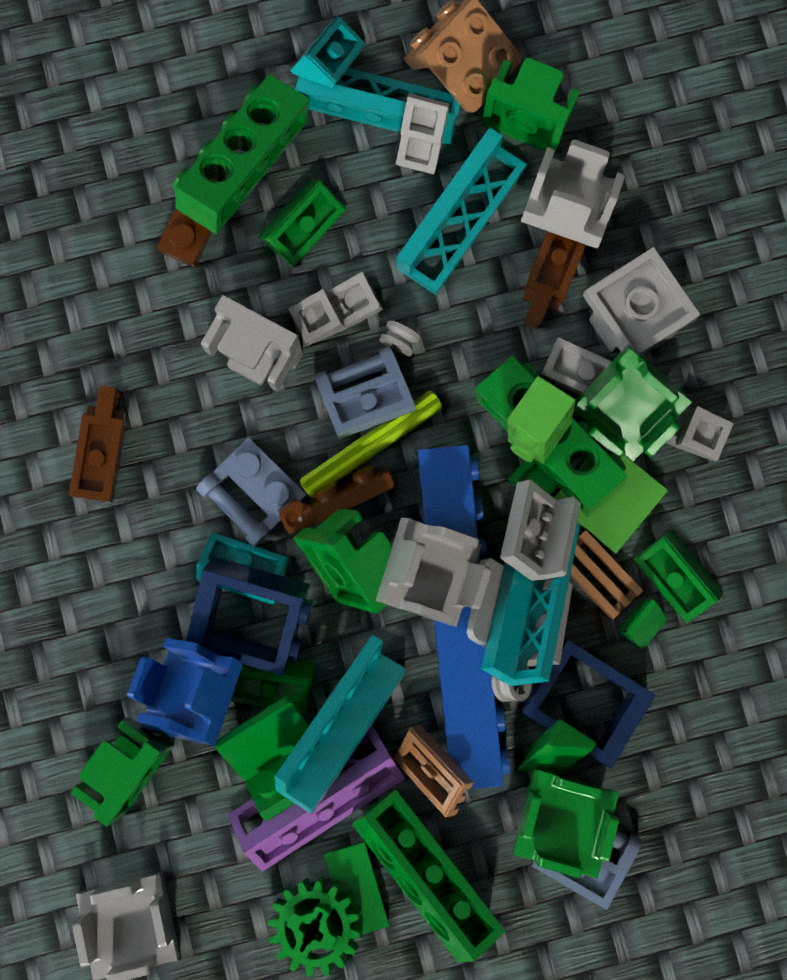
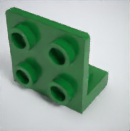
M284 697L278 702L269 705L259 714L231 729L227 734L217 739L215 745L217 751L245 781L258 813L265 821L295 804L275 791V775L310 724L289 697Z

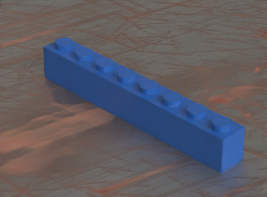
M468 445L418 450L417 459L424 524L445 527L478 539V544H481L476 564H480L481 560L488 558L485 538H478L476 522L483 521L481 496H473L472 481L479 480L477 456H469ZM463 607L457 627L434 620L446 751L474 781L471 789L504 786L503 775L510 774L507 748L500 749L498 732L505 731L503 706H495L491 683L492 675L481 669L486 648L469 639L467 627L471 608Z

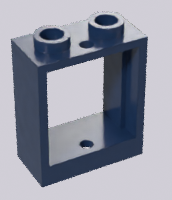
M213 556L202 571L186 641L197 643L217 655L233 657L244 665L283 676L289 661L296 663L301 651L303 638L296 636L299 624L307 625L312 610L313 600L306 599L310 584ZM223 586L290 606L279 649L213 630Z
M564 640L560 664L552 665L549 682L533 683L531 693L526 700L521 701L523 705L519 711L549 729L556 721L538 709L570 656L628 692L598 744L588 753L589 756L612 769L656 695L571 641Z

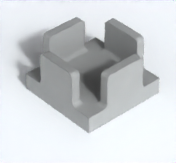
M578 140L571 141L564 161L554 159L555 150L547 147L521 222L598 249L617 202L625 174L617 172L615 179L605 177L603 172L610 153Z
M654 247L591 286L583 293V297L593 310L589 321L610 352L618 348L622 352L629 344L642 356H645L670 340L679 330L700 316V313Z
M222 295L214 309L217 315L203 338L201 346L206 353L212 356L219 350L220 353L230 358L227 362L229 369L259 385H262L269 375L267 379L269 386L278 391L292 366L296 368L303 355L298 335Z
M401 518L375 601L457 627L463 607L480 609L492 569L485 565L476 564L481 544H478V539L445 527L426 525L409 518Z
M163 871L79 891L76 894L79 917L72 923V929L80 966L90 965L93 980L104 978L107 980H129L151 974L156 966L177 961L180 958Z

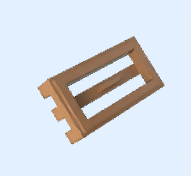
M587 530L578 536L574 555L618 602L612 606L573 564L570 576L610 619H614L643 590ZM583 543L628 590L625 595L580 548Z
M421 725L409 728L393 758L394 761L445 817L456 815L459 810L457 803L465 800L467 795L464 791L471 789L474 781ZM409 751H410L411 754L422 764V766H420V765L412 758V756L409 754ZM432 778H434V779L446 790V792L448 793V796H447L446 793L435 783V781H434Z

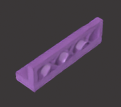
M373 725L370 726L357 748L371 739L376 751L362 760L353 759L354 751L313 814H310L297 804H293L268 821L263 819L262 824L250 833H247L243 821L258 812L253 799L227 814L244 854L262 872L406 779Z

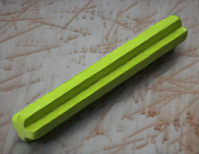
M427 391L414 400L415 411L379 424L302 477L300 484L307 495L315 498V491L326 485L338 482L442 409V404L438 397L432 391Z

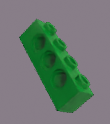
M271 74L259 86L253 85L238 112H231L222 124L221 132L213 141L207 140L201 147L197 160L191 168H184L176 177L173 185L175 190V208L217 235L306 125L310 99ZM236 150H242V151H245V152L239 153V152H235V151H236ZM219 178L222 181H212L210 179Z
M511 356L475 388L476 400L508 433V417L515 409V401L523 398L539 375L527 362L520 364ZM572 418V424L565 432V436L558 442L544 464L536 459L533 460L567 497H576L581 502L580 510L588 518L625 485L628 475L624 472L626 466L618 455L615 456L610 451L606 453L595 442L596 439L588 432L589 425L582 420L577 423ZM576 456H585L591 460L593 468L587 472H578L573 469L570 461Z
M397 790L383 796L351 823L458 963L475 961L506 932Z

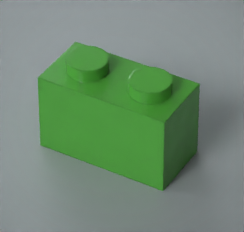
M537 376L508 417V442L512 444L510 449L528 462L536 459L544 464L572 424L575 399Z

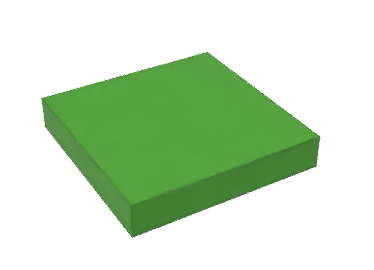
M601 443L598 444L606 453L609 451ZM625 454L620 458L626 466L624 472L628 475L625 485L588 518L579 509L577 523L580 524L581 528L587 530L593 538L613 554L620 550L668 491ZM587 458L576 471L587 472L592 469L593 464L591 460ZM560 489L554 497L555 500L568 497Z

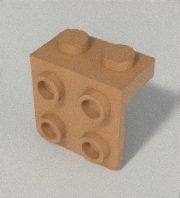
M450 0L437 12L436 17L438 21L430 30L428 28L423 29L411 40L409 45L412 49L403 59L413 71L429 68L466 112H476L485 103L493 78L496 79L504 59L512 62L511 74L521 63V54L478 0H461L458 2Z

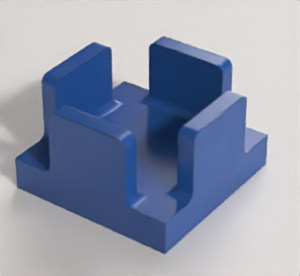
M166 638L163 647L169 651L164 664L148 657H141L127 695L129 698L147 707L146 714L139 712L136 721L142 724L141 728L152 733L215 746L243 663L233 657L217 655L194 642Z

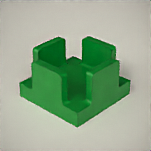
M526 58L514 84L510 85L507 84L512 62L504 59L496 79L493 78L487 92L481 126L488 129L490 127L502 135L543 152H546L547 147L554 149L555 155L577 102L580 90L572 88L565 106L554 103L553 99L563 77L562 71L531 58Z
M628 344L575 400L574 411L589 425V434L615 456L618 455L621 458L625 454L634 461L643 451L652 457L680 429L677 418L692 401L684 391Z
M338 509L314 529L305 527L293 537L337 603L378 614L387 606L375 600L392 546L384 533L375 531L358 546L349 532L363 519L358 511Z
M130 717L122 719L117 728L141 744L142 747L125 735L118 736L113 744L109 741L102 742L79 774V778L83 782L75 785L70 792L71 795L95 811L93 817L106 827L128 812L174 747V744L162 735L156 736L152 732L141 728V725Z
M533 768L512 850L513 855L533 860L538 867L576 878H581L583 874L598 879L602 861L609 862L619 824V818L614 815L619 792Z

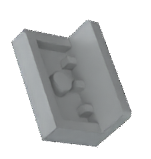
M531 480L517 482L500 558L531 581L565 576L581 502L576 497L555 500Z

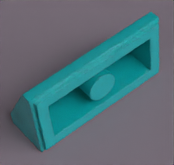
M337 15L290 71L299 77L333 88L366 44Z
M211 532L197 563L196 579L200 582L202 571L213 556L280 576H284L290 557L257 546L254 548L250 544ZM223 586V590L270 605L275 603V601Z

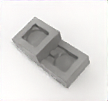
M408 94L400 132L401 140L396 165L435 174L445 132L449 103Z
M360 272L329 291L322 289L288 308L307 345L341 332L384 310L364 272Z
M699 406L687 407L677 418L680 429L666 444L712 461H718L734 423Z

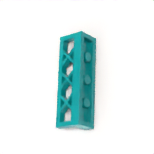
M348 68L333 88L302 77H298L295 88L296 91L310 99L309 110L399 133L401 132L406 102L390 97L398 93L408 96L410 93L449 103V106L452 108L447 116L442 144L451 145L461 107L450 93ZM359 84L368 85L374 94L353 89V87Z
M490 127L397 256L396 269L434 295H437L527 167L526 163L501 147L503 136ZM495 158L513 169L507 180L490 183L487 169ZM483 176L484 184L476 185ZM498 189H500V190L498 191V193L495 195V197L493 198V196H492V190H498ZM486 192L488 207L485 211L467 214L465 199L468 195ZM460 208L461 216L453 217ZM477 221L470 230L469 222ZM463 223L466 236L461 244L444 246L442 231L445 227ZM438 239L439 247L430 249ZM454 253L447 263L446 254ZM441 255L443 270L435 281L416 269L423 258Z
M578 523L576 524L567 573L563 577L554 578L553 583L545 592H543V587L547 579L531 581L505 562L481 669L509 686L549 682L580 528ZM547 610L545 622L535 631L537 619ZM538 649L536 669L526 670L529 658Z
M371 635L275 775V791L310 814H313L405 675L406 669L381 654L383 641L374 635Z

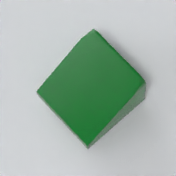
M642 600L620 627L619 634L638 649L644 650L666 622V616L654 600Z

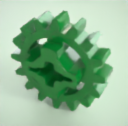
M307 877L298 883V891L292 885L287 887L283 892L285 899L278 898L272 906L279 914L273 915L268 920L269 926L277 928V932L269 938L270 944L280 943L282 946L276 957L279 960L287 956L292 958L290 970L293 972L300 964L306 966L307 977H311L317 967H320L324 976H328L333 970V962L342 969L348 961L346 954L354 955L359 947L353 939L360 938L363 933V927L354 924L362 914L361 909L350 910L348 906L353 900L354 895L351 893L342 898L338 894L341 887L339 882H336L331 889L325 888L326 882L324 877H319L314 887H311ZM307 899L320 900L319 903L310 906L305 904L304 902L298 904L299 902ZM334 909L339 914L342 925L337 922ZM322 913L319 921L321 923L319 932L315 933L310 940L312 921ZM290 929L293 930V933H294V936H295V940L293 939V937H292V935H291ZM320 948H324L325 950L329 951L320 954L311 953L313 950Z

